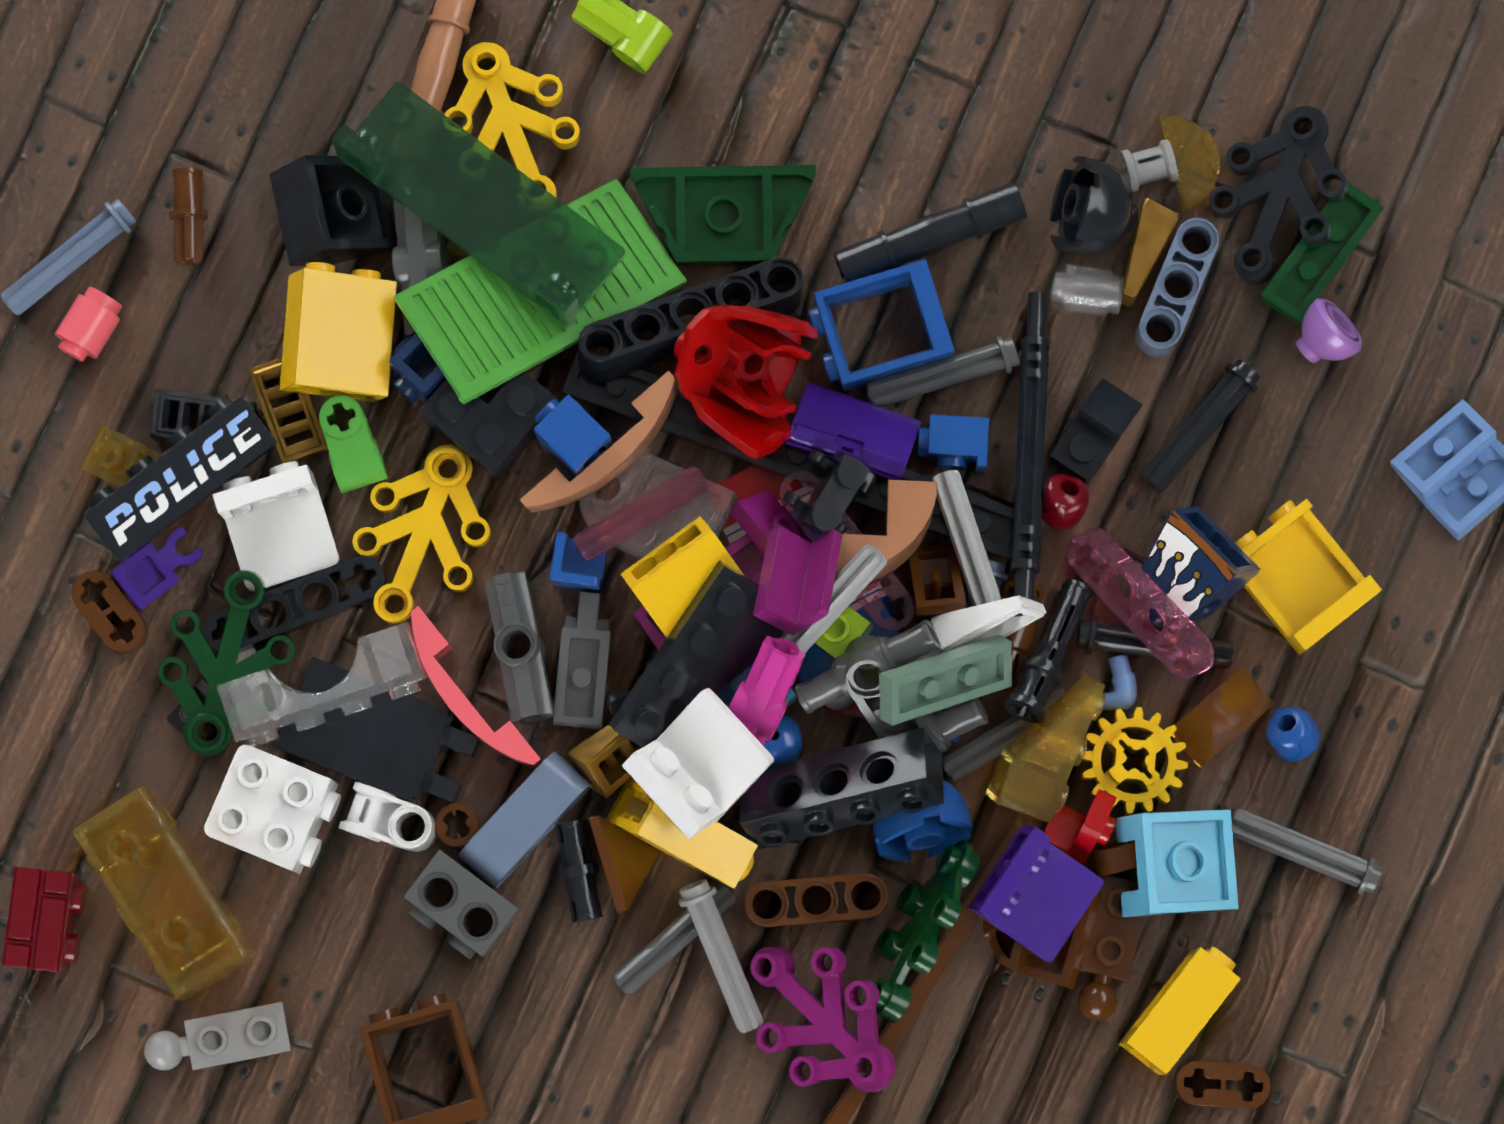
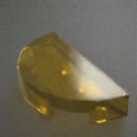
M1181 116L1159 117L1158 123L1163 140L1168 139L1174 152L1178 170V181L1175 183L1183 211H1186L1200 204L1213 190L1220 171L1219 149L1211 134L1207 130L1204 131L1196 123L1184 120V117Z

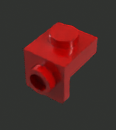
M1098 789L1084 815L1062 804H1057L1044 831L1046 835L1051 837L1049 842L1084 865L1095 844L1098 843L1105 846L1115 827L1117 819L1109 815L1117 797Z

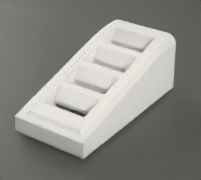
M1018 595L932 617L931 622L939 638L941 649L950 651L997 635L1005 638L1043 617L1046 610L1043 604ZM1018 613L1023 614V616L1015 617V615Z

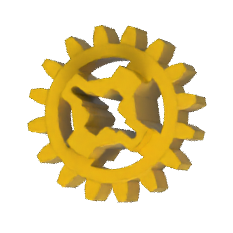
M1142 707L1135 708L1131 719H1127L1122 709H1118L1114 712V724L1111 725L1104 718L1098 720L1097 725L1102 732L1100 736L1093 733L1086 735L1085 740L1093 746V750L1081 752L1079 759L1091 763V768L1082 773L1081 777L1082 780L1095 779L1097 785L1090 793L1092 797H1095L1098 789H1101L1117 797L1113 807L1118 801L1124 803L1125 815H1131L1135 804L1139 803L1145 813H1150L1153 811L1152 799L1156 798L1165 805L1171 800L1165 789L1170 787L1179 790L1182 787L1183 783L1174 774L1175 771H1183L1188 768V763L1176 758V754L1184 750L1186 745L1182 742L1172 743L1170 737L1177 730L1175 725L1169 726L1164 730L1158 726L1161 721L1160 713L1157 712L1147 721L1143 719ZM1139 729L1151 734V736L1146 740L1130 739L1122 730ZM1106 743L1108 745L1107 748L1112 753L1111 769L1104 774L1101 766V753ZM1163 749L1166 757V768L1161 779L1159 777L1160 774L1155 770L1156 754ZM1124 750H1127L1130 754L1140 751L1144 755L1145 759L1140 763L1141 768L1144 770L1142 773L1136 768L1130 771L1124 769L1122 764L1127 759L1123 752ZM1121 782L1137 783L1146 792L1130 794L1122 792L1115 787Z

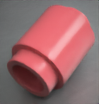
M89 286L84 295L78 294L56 330L55 335L62 340L58 348L81 362H84L87 356L97 359L120 321L117 315L122 309V305L105 293Z

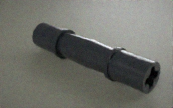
M1011 182L969 199L966 197L962 199L961 205L924 216L887 234L881 230L873 237L834 251L833 256L843 282L847 283L936 254L973 236L977 240L981 239L987 233L1026 219L1027 213L1014 182Z

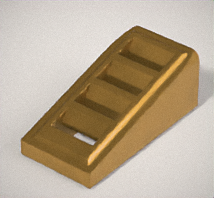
M1149 198L1144 199L1139 210L1121 289L1120 303L1127 307L1134 304L1179 218L1177 217L1178 213Z
M281 357L253 367L248 371L271 435L277 441L276 448L283 464L327 451L328 447L310 394L298 393L299 400L274 408L273 400L296 393L280 390V385L267 389L265 382L281 377ZM302 411L305 412L306 419L283 427L280 426L278 420ZM311 429L313 438L287 446L285 438Z
M609 724L577 745L568 753V756L577 771L591 783L590 788L608 798L632 777L622 765L634 752L643 747L638 744L632 747L629 740L615 732ZM618 748L621 755L615 758L612 752ZM602 762L604 765L599 768L598 765Z

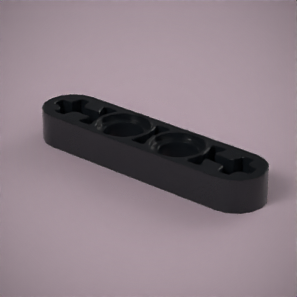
M358 556L265 592L262 602L256 607L251 608L249 614L250 622L258 631V635L250 638V631L246 628L239 653L264 644L276 635H287L373 601L379 588L386 585L385 571L373 558ZM359 567H364L368 573L376 571L377 577L370 580V590L363 591L359 585L347 588L345 592L350 596V599L341 602L340 590L332 580L333 576L340 574V579L344 584L357 578L356 569ZM313 584H325L331 590L332 595L329 605L322 610L308 608L304 599L307 589ZM268 602H280L286 610L284 622L276 628L264 627L259 620L260 609ZM231 606L210 615L204 625V637L210 647L217 653L219 652L222 639L215 640L214 634L221 631L219 623L224 620L227 621Z

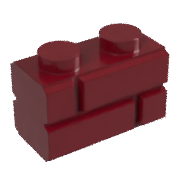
M14 867L1 966L68 973L69 963H77L80 952V935L73 934L75 914H83L87 898L86 885L79 884L80 875L70 872Z

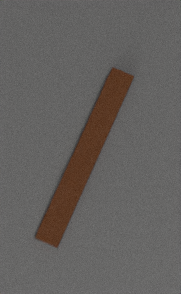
M1019 822L1011 827L962 904L961 913L956 923L946 930L937 944L939 954L933 968L925 975L918 973L911 984L912 997L905 1013L895 1023L888 1021L878 1036L879 1043L891 1053L895 1050L979 918V915L968 909V906L1021 828L1022 824ZM866 1059L865 1069L868 1075L872 1072V1064L869 1059ZM850 1080L823 1124H848L867 1092L856 1088Z

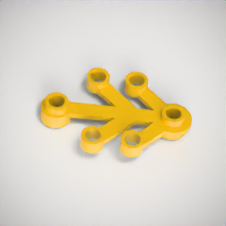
M478 43L472 46L463 58V73L468 82L457 105L445 112L443 116L444 130L453 139L467 137L473 128L472 115L486 91L492 105V110L473 149L466 151L460 158L461 173L466 180L471 182H479L485 179L489 173V160L503 133L521 179L518 187L519 206L529 216L543 217L549 214L556 205V187L548 177L540 175L522 128L552 140L553 144L559 149L568 150L575 147L579 142V125L570 117H560L555 120L511 101L505 85L534 95L536 101L544 107H553L563 97L562 83L555 75L544 74L537 77L510 65L507 52L495 43ZM489 58L495 62V66L490 70H482L478 67L479 61ZM544 85H553L557 89V92L550 97L543 96L539 91ZM455 117H463L467 121L466 125L461 129L452 128L449 122ZM562 127H568L574 131V135L569 139H561L556 133ZM473 159H477L484 165L481 170L471 172L466 168V164ZM534 186H541L546 190V193L543 197L535 199L528 195V191Z
M447 444L436 447L426 457L424 469L393 483H378L373 487L370 494L371 502L379 512L391 513L399 507L401 499L429 489L422 507L375 528H360L353 536L352 544L355 551L360 556L373 558L381 552L384 545L411 534L393 582L383 585L374 596V609L378 616L387 623L399 624L411 616V611L414 610V599L410 592L430 541H432L444 568L443 580L450 590L464 592L473 583V573L470 567L462 562L441 515L448 496H450L463 522L461 535L464 541L469 546L481 547L490 540L491 528L488 522L479 516L466 487L473 472L471 459L455 445ZM445 462H454L457 465V473L451 478H444L440 475V467ZM385 489L393 491L394 500L390 505L382 506L378 504L377 495L380 491ZM478 523L485 528V533L479 540H472L467 536V530L472 524ZM366 534L374 535L377 540L375 547L369 551H364L359 547L361 537ZM461 568L467 572V579L462 585H453L450 582L449 576L454 569ZM398 596L403 599L404 607L400 612L390 613L387 611L386 604L391 597Z

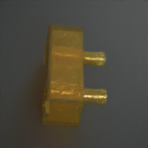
M143 785L77 826L72 832L86 853L87 861L93 869H96L114 898L121 918L130 931L137 935L154 963L153 967L158 975L163 977L176 1000L187 1001L255 958L257 954L242 932L244 928L239 920L234 918L179 831L176 826L178 823L172 813L167 811L154 789Z

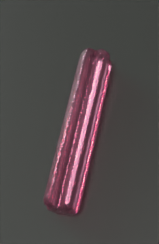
M691 466L576 534L574 542L581 555L586 560H591L703 494L709 488L708 483L697 466Z

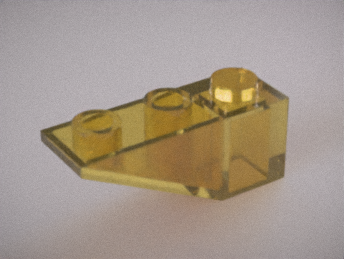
M1085 674L1046 709L1047 715L1042 723H1031L1003 748L986 794L996 804L1051 823L1055 811L1060 812L1066 803L1069 794V785L1066 783L1072 767L1078 766L1085 755L1087 739L1084 737L1091 720H1097L1103 710L1105 703L1103 689L1105 685L1094 676Z

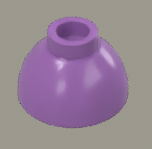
M1317 298L1304 315L1302 337L1296 341V345L1304 357L1315 364L1320 359L1337 361L1354 356L1362 349V339L1350 319L1335 304L1327 299Z

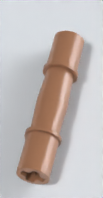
M436 0L432 15H429L427 20L431 26L417 62L409 100L403 101L402 104L403 112L390 152L393 156L415 164H428L440 120H443L444 112L441 109L455 73L463 35H468L470 31L469 23L476 0Z

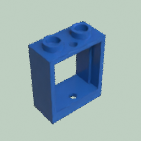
M926 259L814 292L815 307L807 309L811 326L818 329L817 336L824 335L829 353L821 355L829 382L838 380L842 393L864 387L868 382L954 356L955 350ZM909 286L929 349L850 373L831 309Z

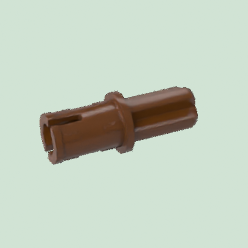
M192 167L176 168L172 171L174 177V210L169 212V219L174 221V260L177 264L192 266L201 264L203 261V221L208 219V213L203 211V170Z

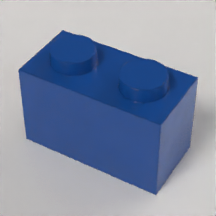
M569 394L561 402L556 398L550 401L535 418L539 423L534 428L539 445L573 479L613 445L611 436Z

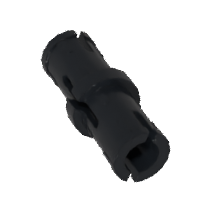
M576 820L555 825L563 867L559 869L560 880L565 879L572 923L603 917L595 874L599 873L598 864L593 863L586 820Z

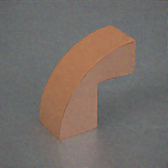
M888 480L885 536L842 534L836 575L866 544L874 545L887 558L886 566L872 581L884 577L901 566L916 551L927 533L934 511L938 482Z

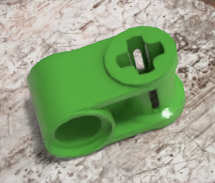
M345 395L333 396L326 400L320 409L319 420L329 450L328 456L340 492L343 494L388 479L375 437L373 438L366 414L358 402ZM343 408L349 415L355 414V417L349 420L350 428L346 431H342L337 424L331 425V422L338 419L337 411Z

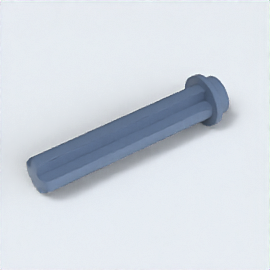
M119 199L112 204L108 201L105 202L106 209L2 292L1 297L4 303L16 315L24 313L124 231L128 234L132 232L130 226L136 222V219Z

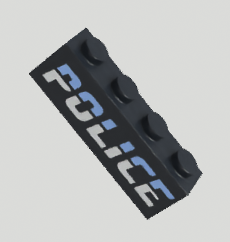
M228 395L221 398L204 412L209 420L194 431L189 425H186L165 441L169 450L155 461L150 455L145 456L125 472L130 480L115 491L109 484L86 501L91 509L83 514V516L120 563L124 562L223 487L224 483L232 480L277 446L275 438L241 395L234 401Z

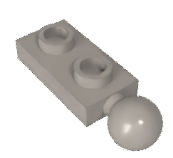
M283 1002L184 1021L186 1036L179 1037L170 1031H158L148 1038L144 1047V1055L147 1062L158 1070H170L176 1067L185 1056H190L192 1070H198L292 1051Z

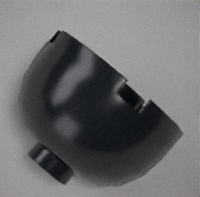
M1076 156L1072 161L1076 162L1077 166L1074 170L1064 169L1054 192L1050 210V221L1056 222L1059 220V236L1050 234L1051 241L1057 250L1074 254L1097 255L1109 251L1122 240L1127 231L1132 230L1137 220L1138 207L1136 203H1133V193L1128 180L1115 166L1101 160Z

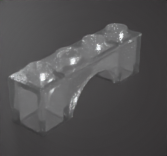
M405 622L358 638L356 658L351 670L339 684L327 691L309 693L293 689L279 680L270 669L218 685L217 689L235 742L248 738L250 746L254 747L278 739L277 728L295 723L299 732L325 723L324 712L342 707L346 716L373 707L370 699L372 696L389 691L391 700L420 691L417 681L428 678L417 650L410 623Z

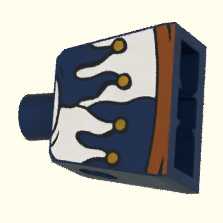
M1198 506L1175 509L1168 516L1140 570L1141 580L1156 594L1144 610L1145 616L1154 625L1163 629H1167L1176 617L1184 622L1206 619L1257 575L1261 569Z

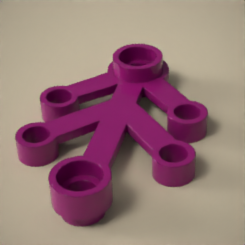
M780 946L764 947L758 950L750 966L755 980L765 987L775 986L813 1024L785 1026L780 1022L765 1023L759 1027L756 1033L758 1047L766 1053L784 1051L788 1046L833 1044L846 1057L845 1059L820 1061L812 1055L797 1057L791 1062L789 1067V1075L793 1083L804 1087L816 1085L821 1080L849 1078L856 1088L864 1092H877L884 1089L895 1074L896 1063L892 1053L879 1043L876 1005L880 995L877 986L872 981L860 980L851 982L845 990L847 1005L852 1010L857 1011V1039L846 1026L842 976L846 959L840 949L836 947L819 948L811 958V966L814 973L822 977L824 1005L794 976L795 960L790 951ZM827 954L831 956L833 961L830 971L826 969L824 964ZM767 959L771 962L772 970L769 975L766 971ZM861 987L866 991L867 995L864 1004L858 999V991ZM772 1029L777 1034V1043L775 1046L772 1045L769 1039V1034ZM866 1059H869L872 1064L870 1075L867 1074L865 1069ZM805 1062L809 1065L811 1070V1074L808 1079L804 1077L802 1072V1067Z

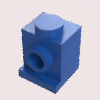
M930 415L929 427H919L918 457H927V461H937V468L943 470H965L966 463L975 464V473L984 474L987 467L989 418Z

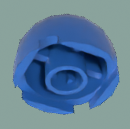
M943 781V804L927 807L916 813L901 811L873 823L879 856L892 861H911L909 852L929 848L927 858L940 856L943 849L949 844L954 846L960 840L968 842L971 838L969 830L973 831V826L963 795L953 785Z

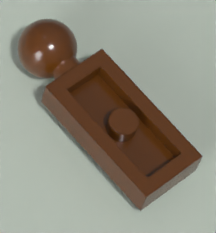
M1109 875L1100 876L1103 879V885L1098 893L1102 897L1079 972L1093 975L1092 982L1087 983L1078 995L1079 1008L1087 1018L1097 1021L1107 1019L1116 1010L1118 999L1115 990L1111 986L1112 981L1122 983L1129 981L1143 916L1122 917L1121 894L1122 892L1139 890L1138 882Z

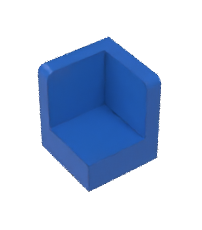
M557 532L549 578L552 586L601 594L608 544L569 538L567 533Z

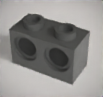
M440 849L404 895V898L413 904L408 911L411 916L430 930H432L436 923L440 924L452 934L447 943L470 960L476 952L482 957L487 958L521 913L519 908ZM437 880H448L453 887L451 901L443 907L432 906L427 897L429 886ZM477 909L488 910L493 918L491 930L482 937L472 936L466 926L468 916Z

